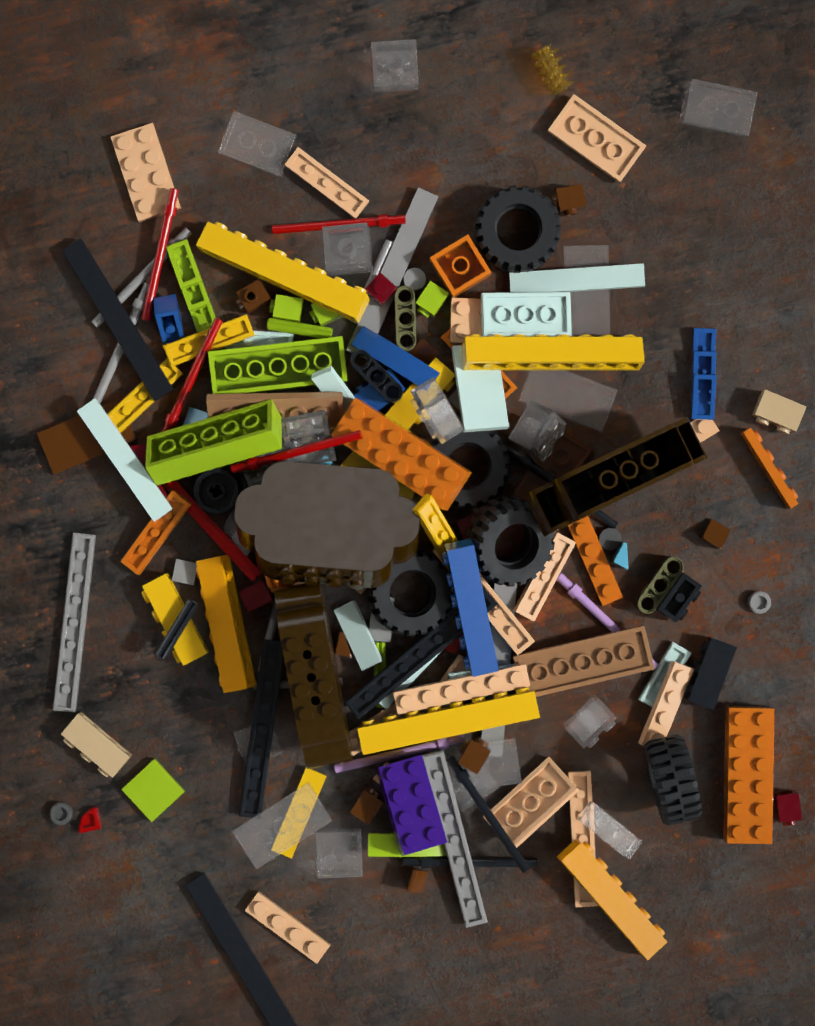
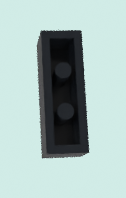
M711 637L707 641H703L700 648V653L703 654L700 662L696 661L692 674L695 675L693 681L688 683L684 693L687 695L686 700L714 710L737 647Z

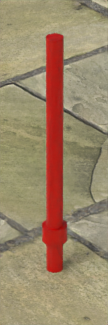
M170 188L167 204L163 207L162 214H164L141 317L142 320L150 321L171 223L173 217L176 216L177 208L175 205L179 190L175 188Z
M380 214L378 217L272 225L273 234L371 226L387 228L389 225L406 224V216Z
M215 317L171 412H168L164 420L166 423L161 432L177 426L180 420L178 416L223 320Z
M358 430L262 457L255 456L247 459V461L232 464L231 470L233 474L248 469L250 471L257 470L263 465L363 439L362 432Z

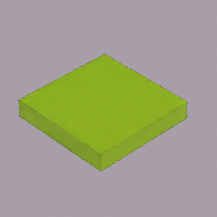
M156 758L122 788V791L151 822L185 792Z

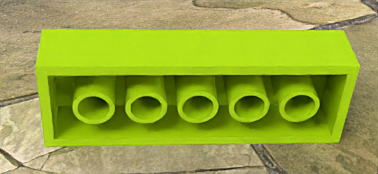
M342 336L208 352L213 394H248L316 386L311 379L312 373L329 366L333 367L343 382H348Z
M270 399L147 436L145 468L157 486L282 449V417L273 400Z

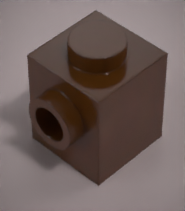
M583 184L557 188L554 192L555 195L552 196L553 207L556 206L558 213H564L565 216L576 215L578 210H583L587 206Z
M260 279L236 292L239 297L236 299L237 304L242 311L246 309L249 314L271 302V298Z
M479 737L476 740L471 738L469 742L465 740L459 749L461 756L458 759V764L478 775L491 752V749L488 748L489 743Z

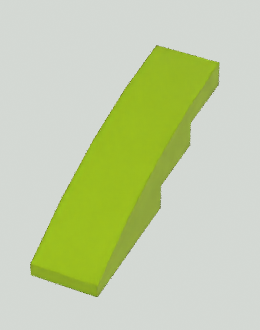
M188 240L169 245L166 248L197 333L209 329L216 316Z
M394 832L368 833V857L447 856L444 844L401 856Z

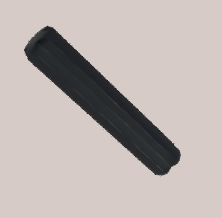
M192 599L186 601L155 653L158 658L162 660L167 659L199 605L196 601Z

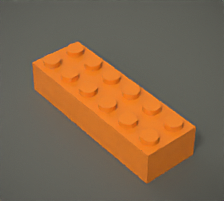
M354 398L331 434L332 437L361 430L363 439L345 443L344 445L380 469L389 472L395 479L422 497L425 494L432 495L436 504L442 510L448 511L472 473L358 398Z
M725 706L723 840L726 843L772 844L774 708Z

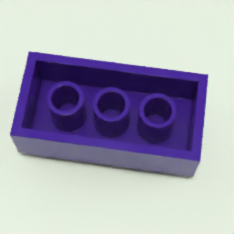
M422 755L376 768L400 855L405 856L448 843Z

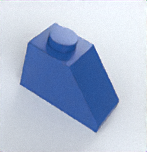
M176 294L154 298L155 317L163 346L185 338Z

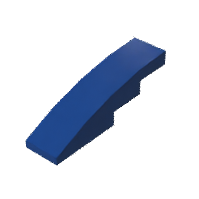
M365 326L361 328L351 344L359 350H365L377 362L388 369L390 368L426 392L429 391L440 374L435 369Z
M693 328L691 419L714 420L717 378L715 374L717 354L715 351L716 328Z

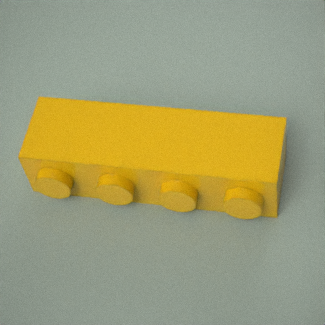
M169 573L143 585L144 591L141 592L146 603L151 602L154 608L152 615L157 623L161 622L164 631H162L164 638L185 605ZM192 618L174 645L175 650L172 651L177 663L181 662L183 666L209 653Z

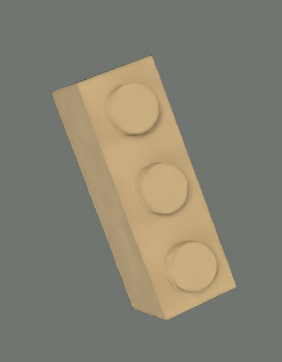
M82 712L78 713L61 733L64 737L63 741L68 746L78 748L81 751L80 755L89 763L93 761L99 766L97 770L106 777L110 775L113 778L132 756L129 751Z

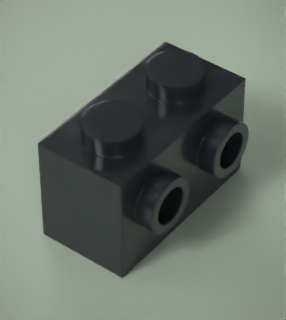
M682 573L656 610L673 622L682 621L688 613V609H686L691 601L694 603L700 596L702 585L685 573Z

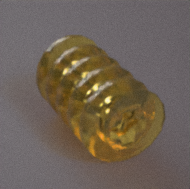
M547 45L531 55V59L537 60L535 67L541 68L538 74L545 76L542 82L549 84L546 90L553 92L550 96H554L568 89L574 83V80L567 81L566 78L570 75V72H562L566 64H558L563 57L554 56L559 49H551V45Z

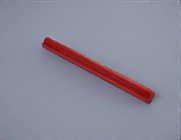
M176 480L165 484L164 487L169 493L175 490L192 503L187 510L188 514L251 581H256L261 576V571Z

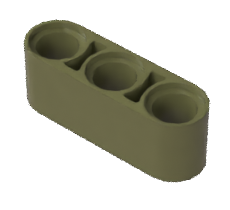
M401 286L395 292L396 344L406 352H411L416 346L415 294L409 286ZM404 291L411 295L410 301L406 303L401 302L398 298L399 294ZM402 314H409L412 317L411 323L408 325L401 324L399 321ZM403 336L412 338L413 343L410 347H403L400 344V339Z
M668 557L658 567L636 599V607L640 612L646 614L653 613L661 604L684 570V564L679 558ZM672 560L678 564V569L675 573H670L667 569V564ZM657 579H662L665 582V588L660 592L654 588V583ZM645 597H649L652 600V606L648 610L643 609L641 606V601Z

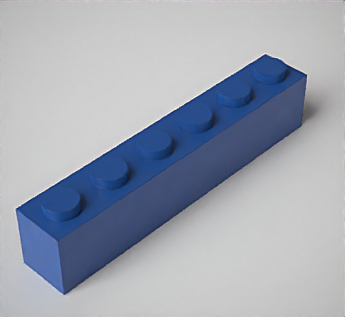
M471 538L444 544L445 552L441 554L444 566L448 565L450 573L446 574L448 586L453 587L454 594L450 595L453 608H457L458 615L454 617L457 629L461 628L462 630L459 642L461 649H465L467 657H463L465 669L470 670L472 677L497 672L499 668L474 544Z

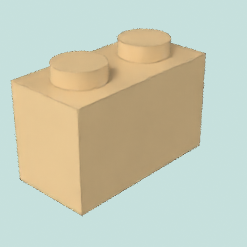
M765 389L761 391L751 416L756 417V422L766 426L769 423L777 426V431L789 435L790 432L797 431L806 406Z

